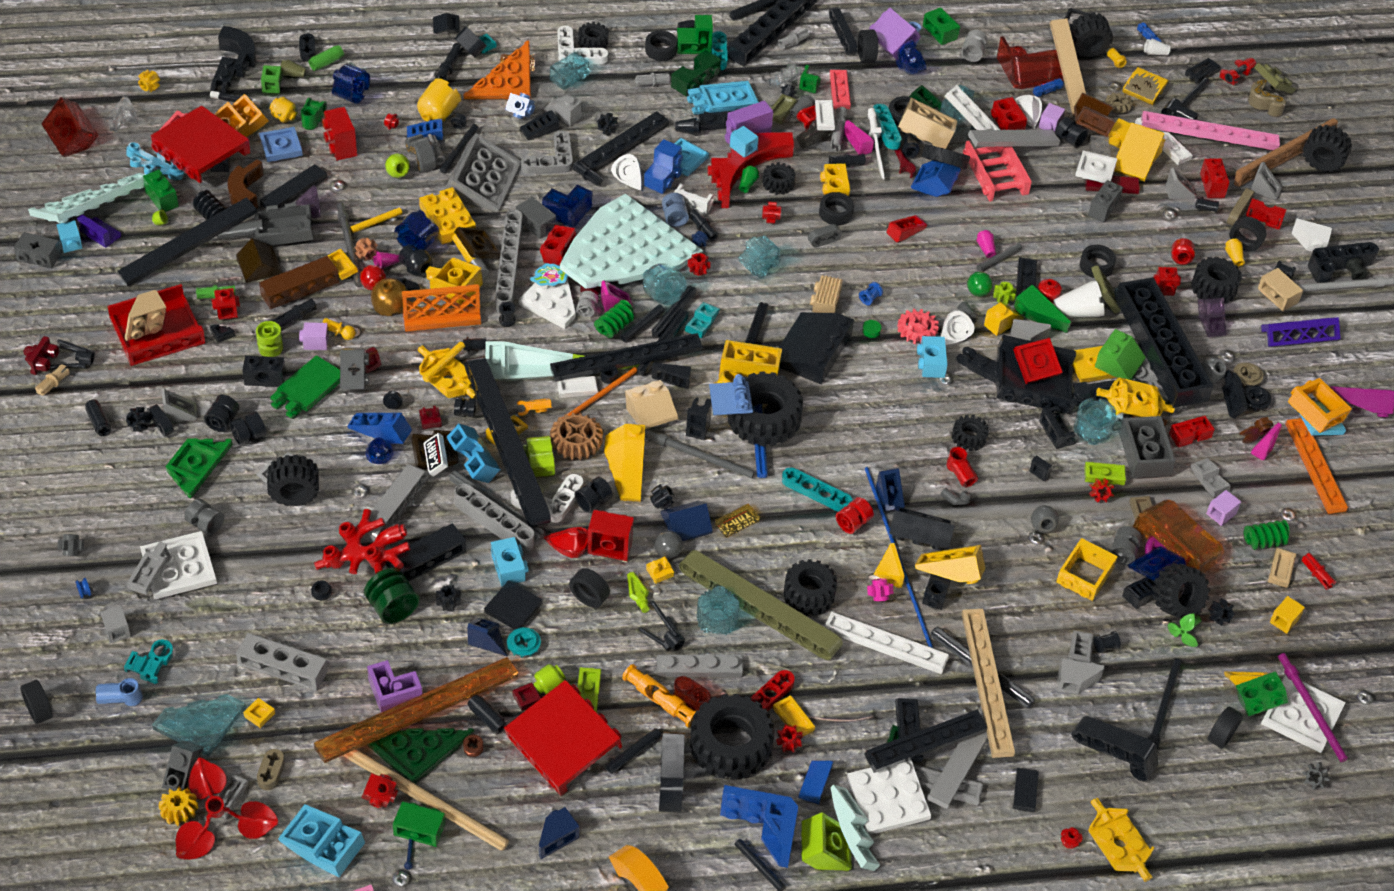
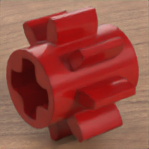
M768 202V205H763L762 219H767L766 223H775V220H780L781 206H777V202Z
M696 253L691 255V259H688L687 267H690V273L701 276L707 274V269H710L711 262L708 261V256L705 254Z
M1095 478L1096 482L1093 485L1089 484L1092 488L1089 495L1091 497L1095 496L1097 503L1100 499L1107 503V499L1110 496H1114L1111 493V489L1114 486L1108 484L1106 478L1103 481Z
M785 725L781 731L777 730L779 738L776 739L777 745H782L783 752L789 750L794 753L798 746L802 747L800 739L803 738L802 732H797L796 725L793 727Z

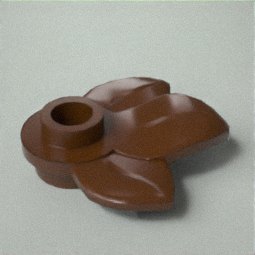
M1268 417L1254 422V426L1240 432V435L1245 436L1242 443H1252L1258 437L1265 436L1271 430L1273 422Z

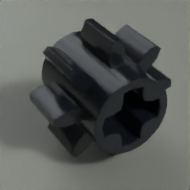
M613 113L601 114L597 121L598 130L603 131L605 135L615 133V130L619 127L618 117H613Z
M144 407L130 408V412L126 416V422L128 426L133 427V431L147 430V426L151 423L150 412L144 411Z
M659 484L651 491L653 495L650 496V500L657 509L662 507L666 510L674 503L672 499L675 498V494L668 485L662 487Z
M443 585L440 591H436V605H441L443 611H454L456 605H461V591H456L454 585Z
M1222 598L1220 603L1213 601V604L1208 608L1211 614L1209 619L1221 626L1223 622L1230 623V620L1235 615L1232 609L1234 605Z

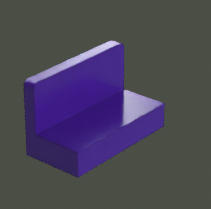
M83 214L77 217L79 231L105 248L121 237L119 231L97 217L89 219Z

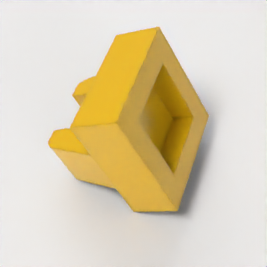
M665 556L646 564V570L655 584L674 577V571Z

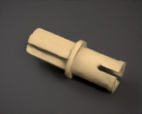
M61 364L51 374H47L46 378L35 387L36 393L44 396L53 387L59 386V382L70 374L69 369L67 368L64 372H61L66 367Z

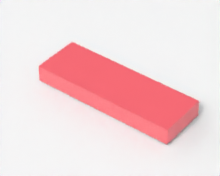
M830 70L833 109L838 107L839 109L840 107L850 109L851 102L847 70Z

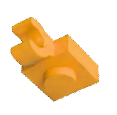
M549 398L529 401L520 400L516 402L517 405L525 406L524 411L518 412L519 416L526 415L531 409L538 413L546 412L547 408H552Z

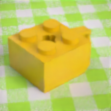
M456 258L449 259L441 269L430 266L426 270V278L430 280V289L479 284L480 288L483 285L481 267ZM475 291L467 292L465 295L470 297L475 293ZM455 294L446 295L450 299L455 296ZM460 298L456 302L462 304L465 300Z

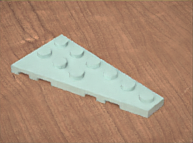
M137 173L119 179L117 181L118 184L100 185V190L92 191L88 189L64 197L62 202H48L44 204V208L35 209L33 207L28 209L30 216L65 223L69 220L68 218L80 216L88 209H96L100 207L99 204L104 202H112L117 196H125L130 194V191L133 189L144 188L143 176L146 174Z

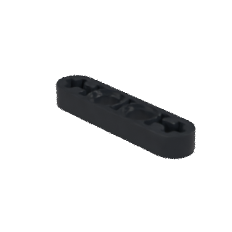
M830 8V21L846 54H857L856 40L840 8Z

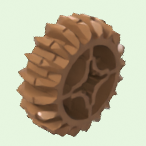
M581 412L579 415L572 413L571 416L565 414L564 418L559 417L557 422H554L550 430L551 444L553 450H557L558 455L563 454L564 459L570 457L571 460L578 458L581 461L582 457L588 459L590 455L595 456L596 451L600 450L603 443V431L600 423L596 422L595 418L590 419L589 414L583 416Z

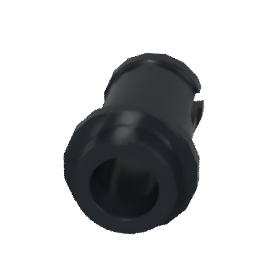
M1204 197L1196 199L1195 208L1198 211L1203 209L1217 212L1219 201L1204 199Z
M466 337V339H463L465 345L463 350H467V352H470V350H486V337L473 339Z

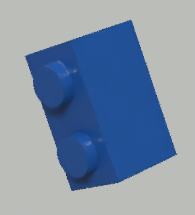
M932 160L922 164L911 188L935 197L943 194L947 195L952 191V187L958 179L961 169L954 165Z

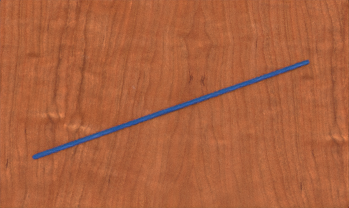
M865 467V472L891 543H895L894 538H892L893 535L889 534L890 527L869 468ZM897 549V553L905 575L904 580L908 588L911 600L913 602L915 611L917 613L920 625L922 627L928 647L933 648L921 612L919 610L916 598L914 596L912 587L910 585L908 576L906 574L904 565L902 563L899 551Z

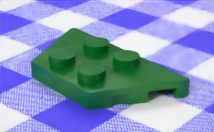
M187 438L165 466L167 473L188 498L191 499L231 448L233 445L232 439H225V442H214L213 439L199 440L197 438Z

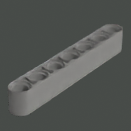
M516 209L509 210L505 218L495 294L496 311L498 313L501 303H513L522 236V213Z

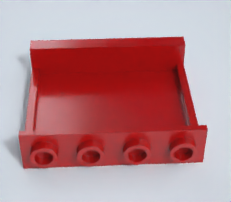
M202 105L151 135L153 150L199 183H202L201 174L236 152H240L244 156L251 153L247 137Z
M182 284L157 291L166 306L162 330L155 334L144 335L139 339L128 341L125 339L128 316L137 297L107 306L110 321L130 366L205 344L203 328L201 325H198L184 296Z
M566 680L504 727L507 738L560 796L568 791L566 786L613 747L622 748V736L615 727L611 729L605 716L602 713L597 714L593 710L594 706L587 698L584 700L580 696L581 692L574 684L570 685Z

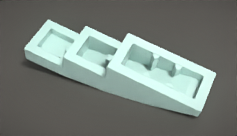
M832 785L831 793L834 808L848 846L861 868L875 871L880 864L869 850L874 841L863 827L867 823L868 818L846 788Z

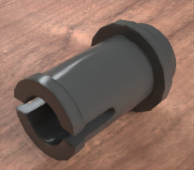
M962 302L958 305V310L967 314L973 324L978 321L977 312L971 309L968 302Z

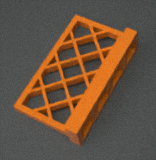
M479 284L402 291L405 332L481 324ZM475 291V293L470 297L465 295L467 292ZM448 294H455L451 299L446 297ZM431 295L436 296L432 301L427 299V297ZM410 297L417 298L414 302L407 300ZM460 298L465 300L462 304H458L456 301ZM440 300H443V301L446 302V303H445L444 305H442V306L436 304V303H438ZM421 302L427 304L423 308L417 306Z

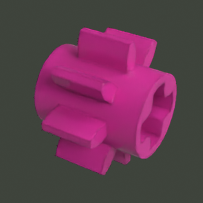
M887 578L873 579L872 584L867 586L868 596L873 597V601L889 600L890 594H894L893 584L888 583Z

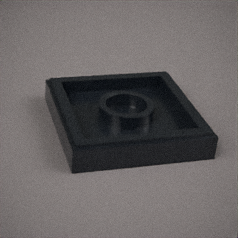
M508 580L485 606L484 613L515 630L522 628L543 604V599Z

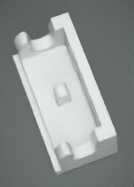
M680 183L674 193L683 195L687 210L697 209L700 214L706 216L714 204L712 199L714 194L710 193L706 199L697 194L684 191L682 189L684 184Z

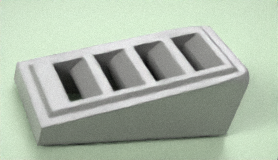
M1073 630L1068 659L1090 663L1094 634Z

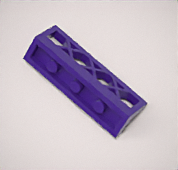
M1339 317L1261 325L1262 332H1267L1268 347L1341 339ZM1334 325V336L1329 337L1324 331L1328 326ZM1311 327L1318 331L1314 338L1306 334ZM1293 329L1301 333L1297 340H1293L1289 336ZM1273 331H1279L1283 335L1279 342H1274Z

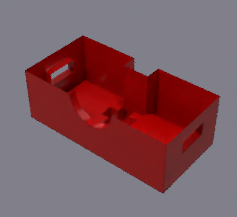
M1252 198L1246 216L1265 222V226L1279 230L1287 209L1278 206L1269 208L1265 206L1264 202Z
M1201 416L1171 425L1169 435L1177 447L1192 444L1195 439L1200 442L1212 438L1215 429L1206 416Z

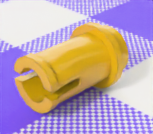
M1111 48L1107 52V56L1114 62L1116 67L1123 68L1126 65V57L1121 55L1115 48Z

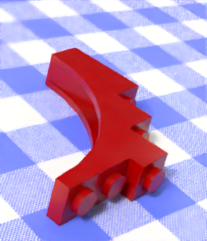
M792 132L754 133L758 136V147L755 152L744 158L731 148L730 153H727V158H711V165L707 166V175L711 176V183H716V188H719L717 199L721 201L722 208H729L731 190L736 181L742 176L743 169L747 166L754 167L766 161L793 157L794 140Z

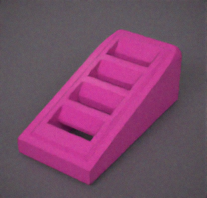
M847 120L844 127V136L858 154L866 155L871 153L874 140Z
M1278 422L1255 445L1251 454L1261 460H1265L1274 448L1282 424Z

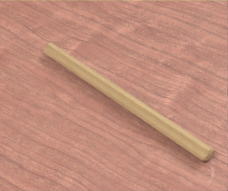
M351 745L343 747L341 755L370 773L378 776L385 774L392 777V781L397 782L395 788L430 809L440 810L445 813L447 819L497 849L505 850L508 846L509 840Z

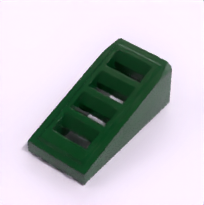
M923 85L915 89L909 96L933 109L935 107L939 108L937 110L940 112L947 108Z

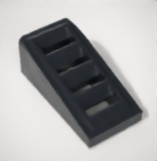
M550 110L521 126L520 131L527 140H531L559 130V119Z
M662 363L652 364L653 379L689 389L690 366Z
M1150 575L1124 588L1122 596L1135 609H1138L1153 599L1155 591L1152 590L1153 585L1150 582L1156 585V582H1154L1156 577Z

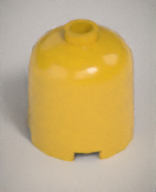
M436 78L431 82L417 102V109L422 119L425 121L442 119V122L445 121L461 102L458 90H453L448 86L449 82L443 79Z

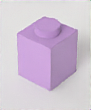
M1049 103L1041 115L1039 128L1053 130L1055 133L1058 124L1064 117L1065 109Z
M304 322L303 330H300L299 340L303 342L304 350H327L329 338L328 324Z
M1225 490L1210 502L1206 514L1222 526L1237 514L1241 501Z

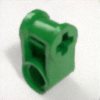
M307 98L304 107L301 109L302 127L304 129L313 130L317 128L324 116V111L327 109L326 101L319 102L312 100V98Z

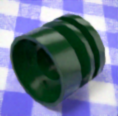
M387 568L378 572L367 582L364 588L365 597L383 623L396 624L408 618L420 603V597L398 568Z

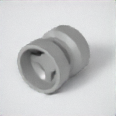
M592 291L581 293L576 307L579 315L583 317L594 315L595 306L599 299L597 294Z

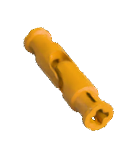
M631 664L625 670L622 678L624 681L632 683L636 686V690L654 703L661 705L674 718L678 717L685 722L686 727L691 728L693 717L697 710H692L680 697L670 694L666 687L650 675L643 674L637 669L635 664ZM653 687H659V689L652 694Z

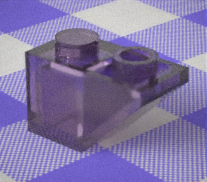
M1224 298L1198 299L1199 319L1207 337L1226 335Z

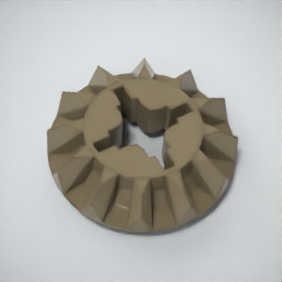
M1112 92L1111 95H1107L1105 103L1113 106L1111 111L1115 113H1126L1131 110L1133 104L1131 97H1126V94L1122 95L1120 92L1118 94Z
M1240 363L1233 369V372H1236L1240 377L1244 387L1246 385L1259 386L1263 380L1262 370L1252 363Z

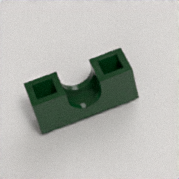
M704 50L694 58L693 70L682 66L671 74V88L687 97L689 95L688 89L699 88L700 85L706 84L711 78L720 73L721 59Z

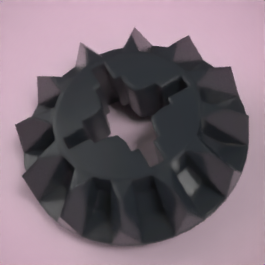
M1248 386L1243 389L1248 409L1254 408L1255 411L1258 409L1263 411L1265 408H1269L1272 398L1266 389L1260 386Z

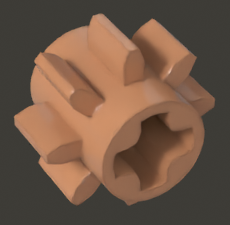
M368 237L362 238L356 243L355 254L359 259L363 258L364 261L372 260L376 256V252H378L376 248L378 245L373 239L370 240Z

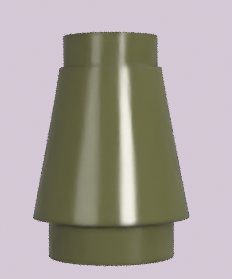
M289 59L282 60L280 66L283 76L305 77V67Z

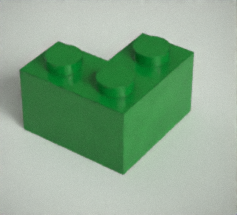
M695 15L694 28H677V54H700L704 50L711 53L713 35L712 15Z

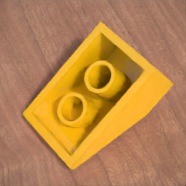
M981 545L923 553L919 556L915 568L957 582L973 584L981 579L985 571V563Z

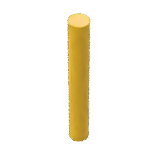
M398 207L350 226V230L352 233L358 232L401 215L402 210Z
M458 342L422 377L423 380L429 382L465 347L464 343Z

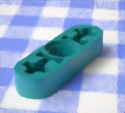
M716 31L712 35L711 53L721 59V70L727 68V36L724 32ZM720 49L723 50V52H717L715 50Z

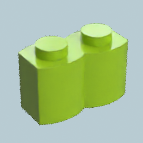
M550 436L526 438V444H523V448L535 477L555 475Z

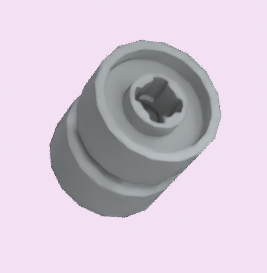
M972 30L967 34L961 50L964 59L977 62L982 58L988 41L985 33L979 30Z

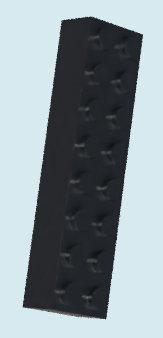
M1151 277L1119 283L1115 300L1172 407L1176 408L1208 402L1214 386L1155 279Z

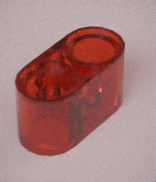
M680 676L674 681L673 695L684 700L686 705L692 710H699L704 702L709 703L711 694L709 690L687 676Z

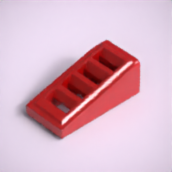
M917 215L890 222L887 234L894 241L900 242L927 228V224Z

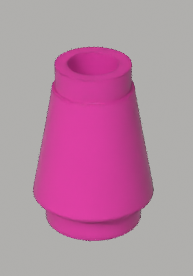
M989 230L979 232L976 241L986 258L995 256L994 235Z

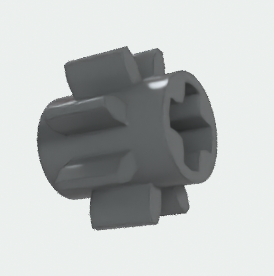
M63 534V539L58 540L57 550H62V555L78 556L79 551L84 550V540H79V535Z
M1322 762L1317 763L1316 767L1312 763L1309 764V771L1302 773L1306 775L1304 783L1311 784L1313 790L1318 787V784L1322 789L1327 787L1324 781L1332 780L1328 776L1330 768L1325 769L1322 767ZM1319 773L1320 777L1315 779L1314 775Z

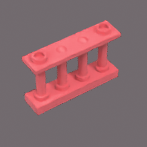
M966 141L963 154L970 156L969 165L989 202L993 201L995 191L1017 188L1022 196L1029 194L1032 181L1012 146L974 149L970 141ZM997 152L1000 155L997 158L981 161L978 155ZM1003 164L1007 167V169L986 172L984 168ZM1010 176L1014 180L994 185L991 179Z

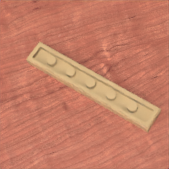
M1068 19L1051 20L1050 27L1072 115L1075 116L1074 105L1081 93L1086 94Z

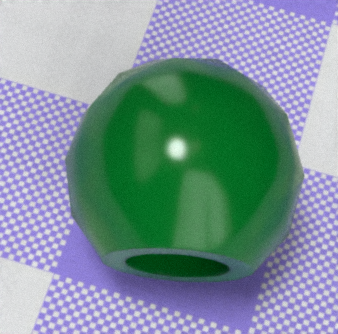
M983 271L974 272L967 281L969 292L976 297L987 295L993 287L991 277Z

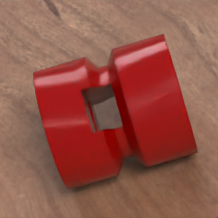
M857 497L837 512L835 517L843 531L853 534L873 518L874 512L871 505L864 498Z

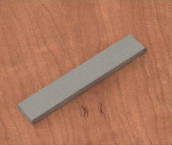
M970 130L968 133L975 147L1058 146L1061 142L1053 130Z
M980 706L978 711L984 721L982 708ZM987 731L959 742L930 791L927 800L948 809L988 739Z

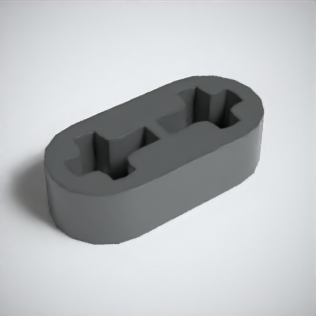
M831 224L810 232L808 241L813 247H820L840 239L842 231L836 224Z

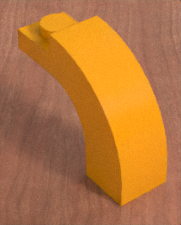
M625 845L608 856L618 876L630 880L638 891H667L669 888L656 866L636 847Z

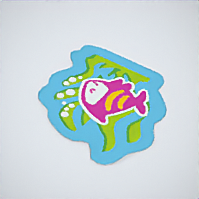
M546 263L535 271V276L531 277L530 280L539 286H555L559 283H565L568 275L560 269V266Z

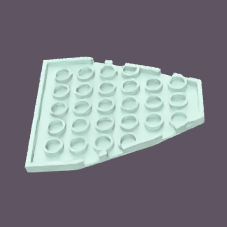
M624 194L598 209L573 239L560 263V269L586 289L601 286L603 280L607 282L618 281L619 284H625L645 279L647 274L655 273L658 276L662 275L664 270L677 271L688 264V259H691L692 254L703 253V250L627 194Z

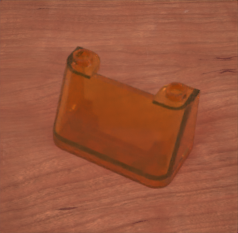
M1165 499L1143 510L1137 516L1132 526L1141 535L1145 534L1147 539L1151 536L1156 538L1180 560V564L1198 569L1202 573H1205L1220 561L1224 554L1221 542L1217 541L1174 501Z

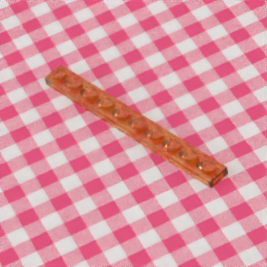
M508 657L503 658L314 742V748L322 761L327 763L472 698L476 694H481L518 677V671Z

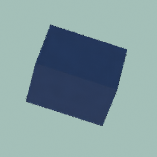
M695 501L660 512L668 530L679 534L682 541L713 533L707 503Z

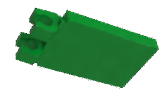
M316 355L277 388V391L270 397V400L273 401L271 406L277 410L287 400L290 401L285 406V409L288 410L286 416L291 419L297 416L302 409L308 412L340 384V369Z

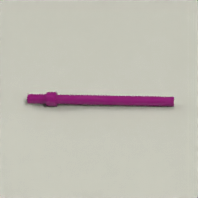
M1285 653L1280 654L1278 659L1285 669L1284 673L1287 678L1292 680L1339 761L1345 762L1348 759L1347 755L1300 679V673L1296 666L1291 664Z

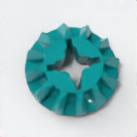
M530 628L515 629L507 638L508 650L514 656L520 655L523 658L529 655L531 657L533 653H538L541 646L540 636L535 630ZM520 638L527 643V647H524L523 644L520 645Z

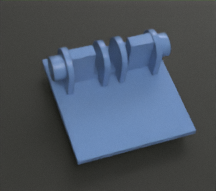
M737 374L733 382L709 384L713 415L753 413L749 384L741 374Z

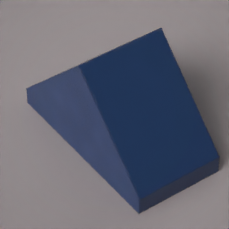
M899 468L879 471L876 491L884 510H894L895 506L904 508Z

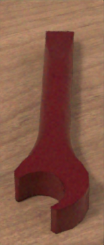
M901 148L894 150L900 164L899 173L909 172L910 178H913L916 172L915 165L906 159Z

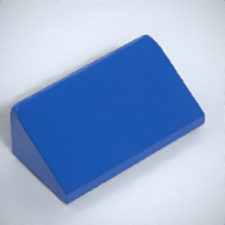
M811 761L798 798L820 804L832 770L833 761Z

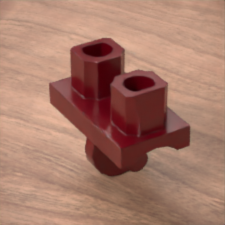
M43 336L38 345L26 346L23 350L26 356L25 361L31 366L30 373L36 375L39 370L47 372L51 365L50 359L47 358H57L60 353L59 347L52 344L47 336Z

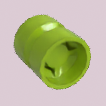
M273 321L260 323L256 328L259 353L267 357L278 356L283 351L280 325Z

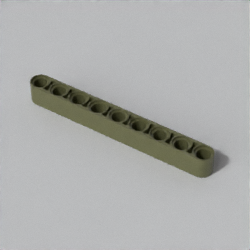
M691 550L680 562L679 569L684 575L822 659L831 660L842 647L843 641L837 634L701 552Z

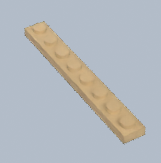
M962 610L963 624L984 722L987 726L986 731L992 758L1014 757V745L984 610Z

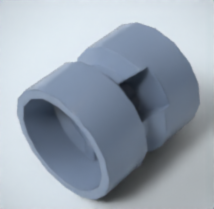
M670 193L663 197L662 208L666 223L671 227H680L686 224L689 220V214L683 195L680 193Z

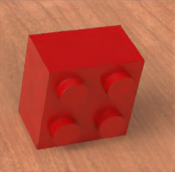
M345 106L324 111L322 124L326 132H323L325 142L329 143L330 154H334L336 161L357 156L355 128Z
M593 510L588 527L587 554L628 561L633 542L634 517Z

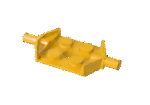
M423 345L419 347L418 352L424 356L419 367L420 374L424 376L450 351V348L431 352ZM453 358L429 381L447 398L461 395L476 398L465 366L456 358ZM450 375V376H452L453 378L450 379V378H444V377Z
M1118 377L1109 390L1098 388L1096 391L1097 396L1108 399L1116 416L1120 413H1125L1138 417L1160 416L1163 411L1174 413L1175 411L1172 405L1165 404L1158 388L1153 385ZM1136 394L1139 395L1142 401L1137 398Z
M1099 798L1093 799L1090 803L1097 811V815L1088 831L1114 870L1138 872L1144 882L1149 881L1153 876L1145 867V863L1152 855L1154 847L1149 848L1127 816L1128 809L1105 808ZM1114 840L1123 841L1125 843V846H1117L1114 843Z

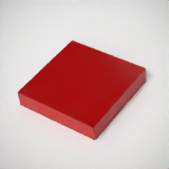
M1050 338L1020 345L1013 349L1025 384L1059 376L1063 373Z

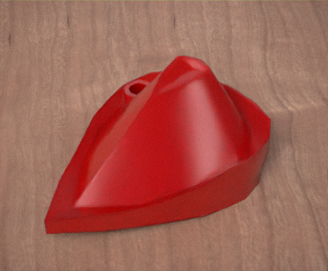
M582 527L568 528L544 537V540L561 554L570 558H578L587 549L588 530Z

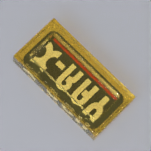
M748 503L716 519L715 525L727 538L759 522L760 516Z

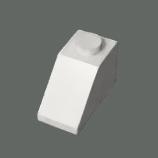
M1297 218L1292 234L1306 250L1313 251L1315 248L1327 247L1332 228Z

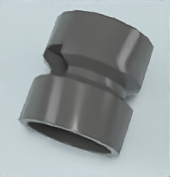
M196 499L190 503L184 515L188 523L198 527L199 530L208 536L215 534L224 522V514L218 509L211 507L210 504L202 499Z
M1123 526L1117 530L1110 549V553L1118 556L1117 563L1129 565L1135 561L1142 540L1141 533L1129 526Z

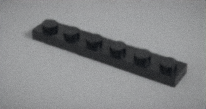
M656 111L583 157L580 161L586 166L592 167L594 172L668 126L669 120Z
M977 709L866 750L864 755L873 773L983 733L987 730V726Z

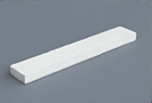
M832 611L824 626L843 639L939 674L943 673L949 659V654Z

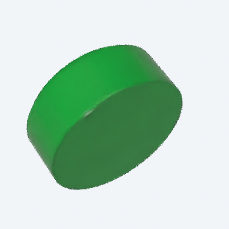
M867 320L863 323L862 333L866 337L876 338L881 333V324L876 320Z

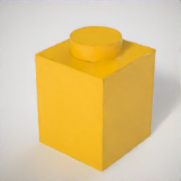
M1287 596L1274 610L1270 623L1287 634L1300 620L1305 607Z

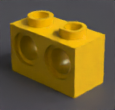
M824 164V170L820 172V181L824 183L822 186L823 195L831 192H840L849 196L850 186L846 165Z

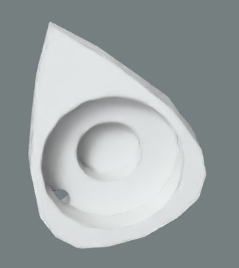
M1033 95L1017 97L1015 101L1028 119L1027 124L1035 129L1042 111L1040 99Z
M630 153L619 157L612 165L613 175L624 184L641 190L642 175L638 158Z
M953 310L944 321L941 337H945V345L957 343L970 337L974 332L975 326L969 316L963 311Z

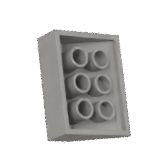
M475 133L467 143L445 189L453 187L462 203L498 212L521 161Z

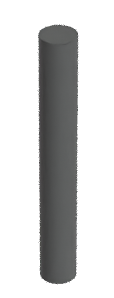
M1017 243L976 266L977 270L981 272L1021 250V244Z

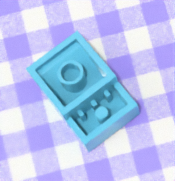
M304 804L278 838L281 843L305 860L337 877L342 875L365 844L360 831L342 824L341 819Z

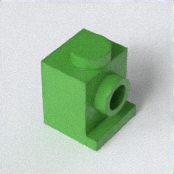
M264 65L261 76L262 93H280L282 81L281 66Z

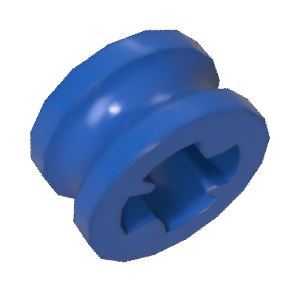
M83 578L81 582L75 581L81 599L85 595L92 596L86 578Z

